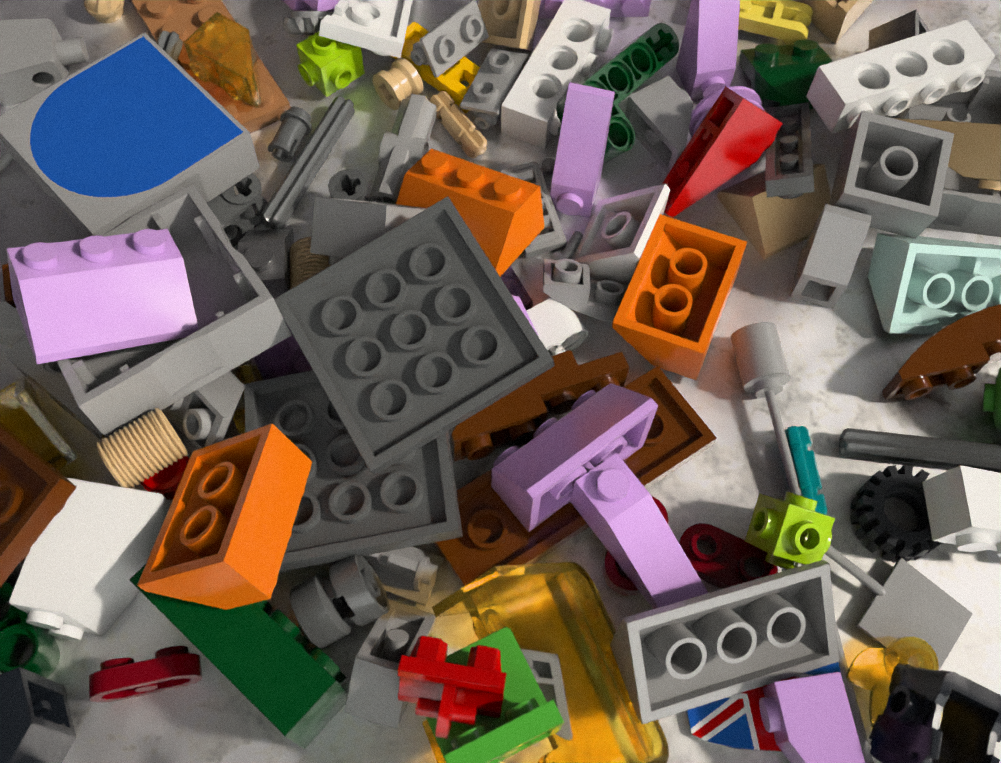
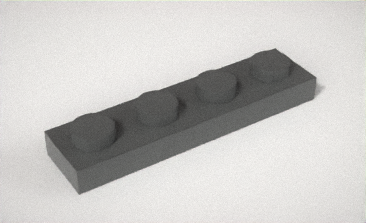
M809 102L767 108V113L783 123L776 133L773 144L766 149L765 183L767 197L778 196L783 199H793L802 196L804 193L815 192Z

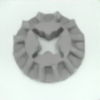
M293 11L291 12V17L283 18V29L292 34L313 35L320 30L321 20L326 15L332 16L334 12Z

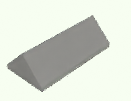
M820 560L622 618L610 643V647L638 720L642 724L649 723L839 662L830 563Z

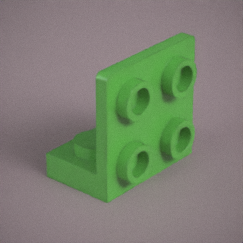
M504 627L448 655L446 658L447 663L467 666L471 647L482 645L498 648L501 656V672L507 673L500 718L476 714L474 725L452 722L448 739H443L435 735L437 719L426 717L446 763H500L559 732L564 723L554 700L546 702L511 629L508 627Z

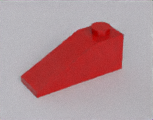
M725 86L662 182V184H666L670 189L664 212L672 218L757 162L762 153L773 144L776 133L783 123Z

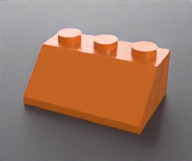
M432 148L405 173L396 201L398 205L429 208L448 196L500 277L545 228L539 185Z
M660 214L614 317L612 328L651 365L697 380L738 274L747 241Z
M273 423L193 451L137 586L145 592L225 610L271 599L285 550L292 534L300 501L305 492V485L312 461Z

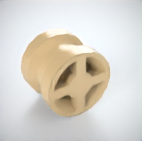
M402 57L393 61L388 71L381 70L373 75L372 78L374 88L380 99L392 110L399 109L402 99H407L411 94L419 95L423 91V82L419 73L407 59Z

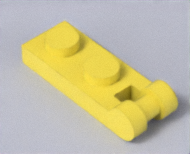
M740 0L738 29L781 39L785 45H792L797 40H807V27L811 23L813 10L805 3L792 0Z

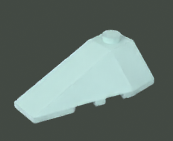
M877 233L868 279L884 331L897 334L929 335L939 332L942 326L952 324L967 315L1001 304V245L918 236L914 239L899 234Z

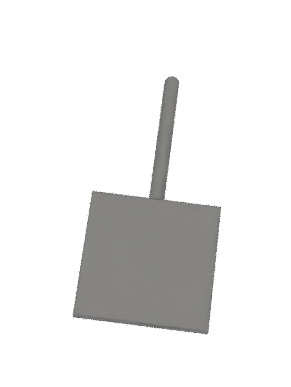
M830 545L825 554L876 594L856 626L902 663L939 671L973 613L903 558L898 559L884 583L880 585Z

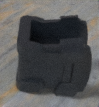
M899 663L895 666L890 680L888 692L890 695L883 714H878L869 736L871 740L870 754L881 763H1000V759L994 756L996 742L999 743L1001 740L1000 694L956 672L919 668L904 663Z

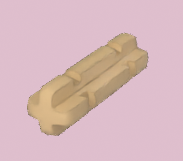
M445 91L432 95L429 101L436 105V118L442 119L440 123L459 145H462L461 148L468 157L475 159L479 155H483L487 150L486 138L479 130H474L476 126L460 107L454 104L455 101Z

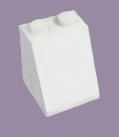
M67 478L77 488L66 501L64 508L52 519L32 545L24 561L9 604L28 614L25 622L49 629V635L72 641H81L83 633L104 636L140 593L129 579L147 563L171 504L162 494Z

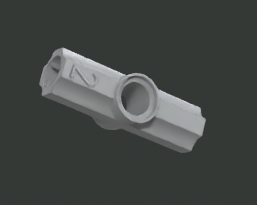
M411 94L409 98L402 99L391 133L385 132L381 140L378 158L379 169L369 195L370 201L396 204L405 173L429 151V138L437 116L436 105L428 101L426 96Z

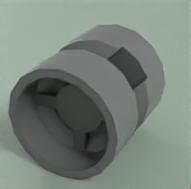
M355 554L331 565L328 577L317 573L290 589V601L296 619L310 641L320 649H325L351 633L352 623L363 627L385 615L390 610L386 591L374 568L364 556L357 557Z

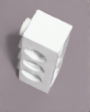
M584 0L563 1L501 105L502 134L542 149H546L553 135H560L561 122L557 116V102L567 93L570 82L578 84L595 71L599 52L607 51L613 36V29L609 28L610 9Z
M966 19L821 65L817 69L806 97L830 132L835 133L851 128L861 111L891 117L900 114L905 109L923 103L932 104L944 96L959 91L968 92L985 78L984 73L996 55Z

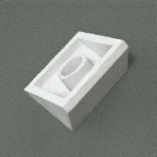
M661 184L599 200L583 233V238L571 259L582 264H589L591 278L599 281L614 280L620 284L629 285L660 214H664L670 192L669 187L666 184Z

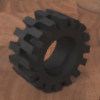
M896 465L886 467L882 472L879 470L856 492L857 496L851 502L850 508L856 510L850 516L851 525L860 524L861 526L855 532L858 540L867 536L871 542L865 548L871 553L875 552L878 548L883 549L881 558L890 561L895 556L898 559L903 558L906 562L912 558L918 560L943 543L932 541L922 483L926 481L930 473L921 469L913 476V466L903 465L897 471ZM896 497L907 502L917 515L918 525L916 529L907 531L895 526L888 519L884 511L886 499Z

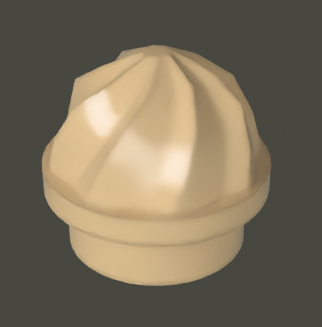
M84 0V7L88 14L100 23L115 22L124 13V0Z

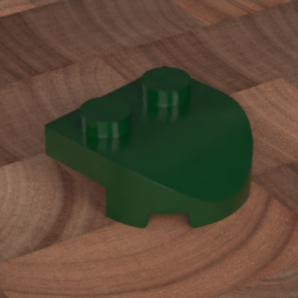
M804 39L797 40L792 45L776 46L764 43L757 45L753 49L741 50L739 66L750 79V89H753L759 95L762 104L764 99L778 101L780 106L809 102L810 110L814 109L806 96L819 66L833 61L817 42Z

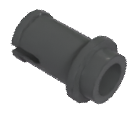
M290 107L289 110L282 112L280 116L281 125L272 142L268 145V151L273 152L271 155L282 162H291L294 159V154L301 140L312 130L311 116L299 107Z

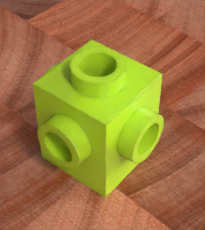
M319 31L296 45L300 59L298 71L307 85L310 87L316 86L326 97L341 88L347 87L352 81L365 74L361 47L319 36Z
M786 492L784 500L759 493L744 541L766 551V562L784 569H793L798 566V563L806 565L823 559V555L831 545V530L835 518L815 511L818 501Z

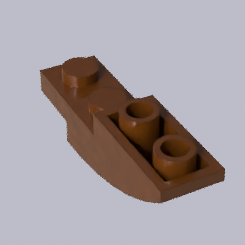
M1001 304L967 315L944 327L926 340L907 359L882 390L884 399L904 396L906 400H913L925 396L935 388L947 386L949 390H956L973 383L977 379L976 374L986 364L1001 360Z
M571 349L551 356L554 360V367L455 427L451 432V454L454 462L465 458L468 460H479L490 455L496 448L512 443L516 446L525 445L534 439L533 434L546 422L548 413L560 415L572 410L573 404L583 394L590 390H594L597 393L610 383L624 387L630 367L623 352L580 365L577 364Z

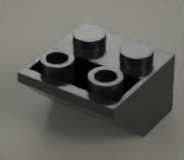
M21 667L1 674L0 763H62L76 739L65 686Z

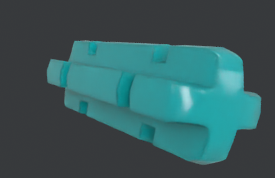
M805 426L788 427V429H785V434L801 494L803 497L818 501L815 511L826 515L827 505L824 494H818V490L822 489L814 451H808V447L812 446L809 430Z

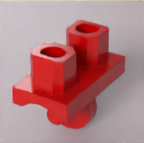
M421 635L418 637L410 656L401 655L398 667V676L400 678L398 700L417 703L416 715L437 719L435 735L443 739H448L452 722L474 725L476 714L500 718L507 673L501 672V656L498 648L482 645L471 647L467 666L446 662L448 644L442 639Z

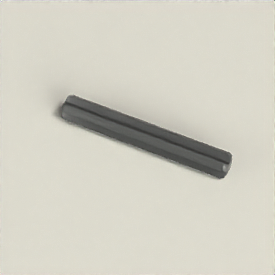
M338 96L329 106L260 214L262 224L265 227L282 229L286 225L355 114L354 103L350 99Z
M853 428L844 429L839 437V451L842 455L848 457L955 468L962 465L1001 473V445Z

